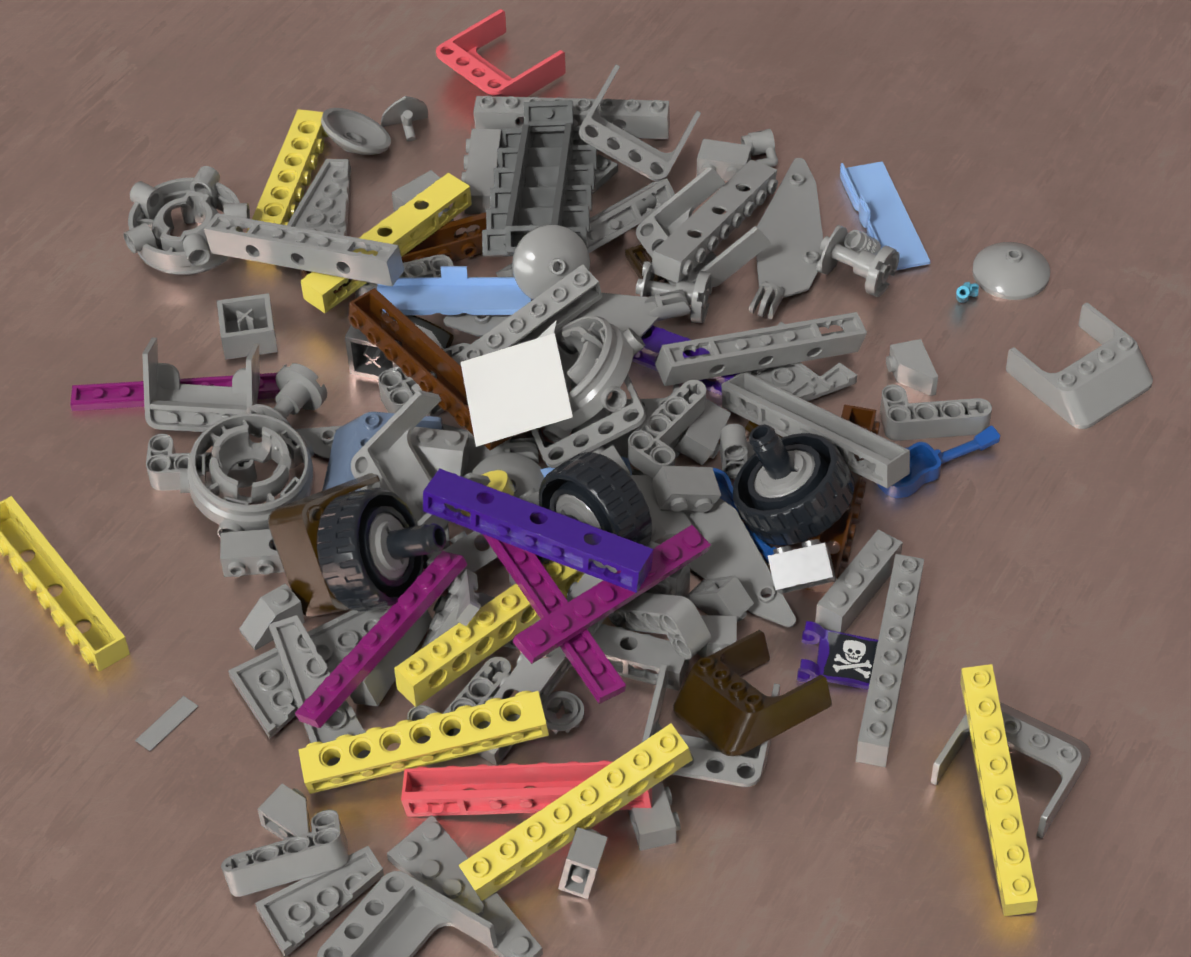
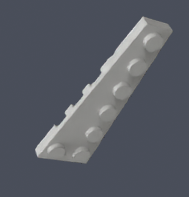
M295 615L269 624V629L299 709L304 701L321 685L324 679L330 675V672L322 656L317 652L316 646L299 617ZM346 700L321 728L303 723L310 743H326L334 741L342 735L350 734L355 736L366 733L356 718L352 707L349 706ZM361 751L357 758L367 757L370 751ZM340 758L330 759L327 765H336Z
M432 815L387 853L388 861L401 872L408 874L492 923L497 945L494 949L488 948L497 956L540 957L543 954L540 944L497 892L481 901L459 867V864L467 860L468 857Z

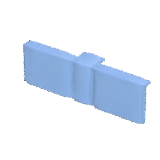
M883 161L845 168L844 164L841 163L840 178L853 207L859 212V220L862 226L867 229L866 233L880 242L881 249L887 245L899 252L900 257L897 270L930 264V259Z
M441 266V277L398 278L393 287L377 284V290L404 315H432L435 313L443 315H458L461 313L470 315H512L532 300L521 291L514 277H468L467 266Z

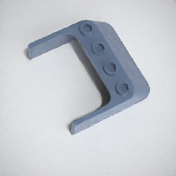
M367 412L336 430L322 491L355 479L351 471L352 458L395 413ZM425 416L415 426L444 430L441 417Z

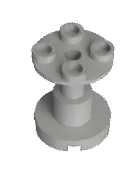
M837 225L830 237L825 236L821 242L820 250L823 253L816 270L827 275L840 261L853 267L854 274L866 278V293L880 297L890 285V283L886 282L889 275H895L899 263V252L887 245L877 255L867 250H862L860 253L851 250L844 245V239L848 234L847 229Z
M645 261L642 269L643 279H638L636 294H639L641 297H650L656 294L683 289L691 309V322L703 324L709 309V303L707 302L712 292V274L700 271L696 283L680 281L676 285L654 281L655 274L651 273L652 262Z
M292 363L290 367H287L286 364L276 375V384L280 390L275 398L277 405L271 408L266 405L254 404L248 408L246 414L267 415L290 425L286 420L289 414L295 415L301 408L305 410L318 409L327 398V389L324 384L320 387L316 381L318 376L309 368L297 363ZM251 434L254 437L262 438L260 434Z

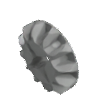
M552 692L542 705L547 729L553 730L555 734L558 731L569 733L571 728H579L580 722L584 718L582 701L570 692ZM564 706L565 714L562 715V718L557 719L556 713Z

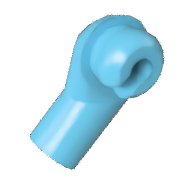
M965 282L962 286L958 287L956 291L957 301L966 303L969 296L977 297L979 285L977 283L970 284V282Z

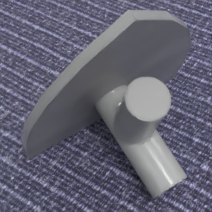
M404 96L386 109L381 118V126L385 127L402 123L407 141H413L416 139L412 121L428 118L427 105L417 98Z

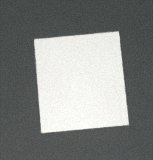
M555 333L461 362L476 447L573 418Z

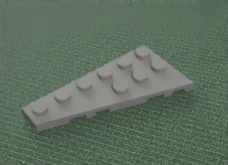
M349 159L325 160L287 226L347 236L351 174Z
M387 609L367 612L351 610L307 632L316 646L317 652L325 661L330 674L361 641L363 636L373 628ZM276 648L228 670L230 679L269 739L296 716L295 712L298 710Z

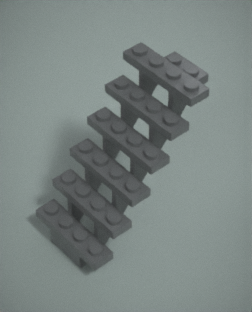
M573 100L524 102V124L522 128L501 129V148H497L498 168H494V188H490V209H486V230H482L483 257L513 256L520 240L531 230L543 225L566 227L574 231L587 247V232H590V211H592V191H595L597 151L600 150L581 139L579 135L580 126H574Z

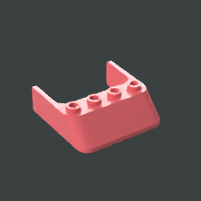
M502 9L443 42L436 48V56L439 60L492 96L528 97L566 73L565 52L562 50L513 79L478 55V49L506 33L505 11Z

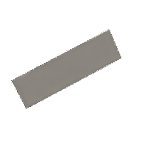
M185 696L181 697L135 741L151 751L191 714L198 705Z

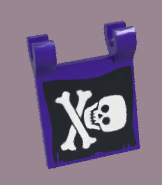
M806 621L805 631L803 630L802 643L810 645L819 643L817 664L808 659H801L797 681L808 682L819 675H823L827 678V682L868 690L878 640L826 630L815 622Z

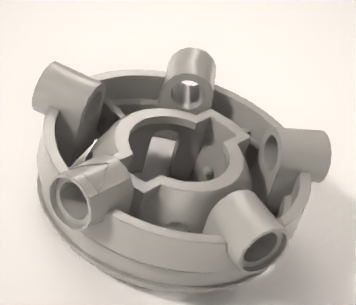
M210 166L201 167L195 178L174 179L155 187L139 181L134 184L130 191V199L134 204L128 217L129 230L124 232L123 236L131 252L138 253L145 263L161 272L174 275L202 273L216 268L230 258L229 256L211 253L204 228L218 213L216 209L224 212L225 215L250 219L249 204L240 203L233 191L219 183V173ZM181 207L185 224H202L194 229L183 231L180 237L171 236L170 231L174 229L171 211ZM234 226L228 229H236V231L243 232V229H241V227Z
M586 316L568 323L555 333L573 418L546 425L543 434L549 440L556 443L568 437L573 428L588 421L603 408L611 412H617L624 408L627 402V395L620 387L630 370L633 356L645 346L634 330L628 328L622 332L617 326L609 323L602 317ZM574 381L577 386L569 391L570 385ZM612 392L611 398L607 400V397Z
M239 414L227 417L208 427L194 443L188 468H180V493H190L197 508L207 518L220 525L217 531L220 538L221 533L269 529L268 518L273 510L310 496L313 485V464L311 457L314 455L313 448L309 441L293 427L274 417L262 414ZM249 434L262 435V441L259 443L252 442ZM212 446V457L209 462L212 485L206 488L204 453ZM273 459L278 464L270 478L252 483V497L239 495V481L228 477L231 468L240 462L254 460L265 463ZM304 463L305 467L301 478L294 477L285 487L289 479L290 468L293 469L299 464ZM280 493V498L275 500L274 497Z

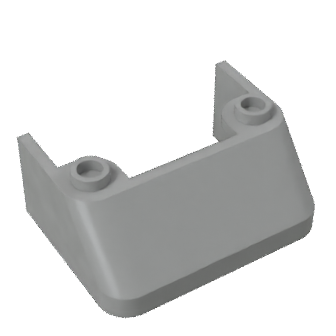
M151 338L142 353L145 419L148 425L154 429L204 432L208 427L222 419L246 414L250 406L257 404L260 385L259 344L257 343L253 344L246 358V368H241L235 372L232 379V387L180 384V374L175 366L168 363H158L157 338Z

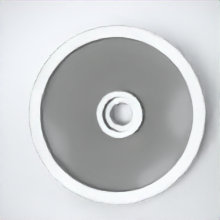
M330 108L325 110L321 117V124L326 134L347 152L375 155L385 152L390 146L391 138L388 132L379 123L359 112L344 108Z
M543 225L528 232L518 243L512 261L513 275L521 291L529 298L535 299L582 264L590 270V258L585 243L574 231L559 225ZM558 261L560 268L554 271L553 264Z
M1000 242L990 245L981 250L973 262L972 272L976 283L987 293L1002 299L1021 300L1033 297L1045 289L1050 279V266L1046 258L1036 249L1018 242Z
M511 452L489 456L481 461L472 471L473 474L479 475L495 470L505 471L515 486L513 496L521 499V495L532 488H535L536 492H538L544 478L540 470L542 468L535 461L524 455Z

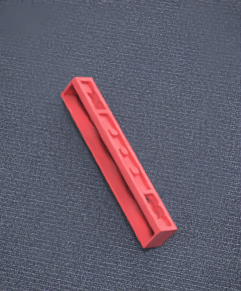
M608 760L587 763L571 761L558 764L541 762L529 765L511 763L499 766L481 764L470 767L451 765L441 768L421 766L404 770L401 801L407 817L537 813L612 762ZM652 788L619 810L652 808Z

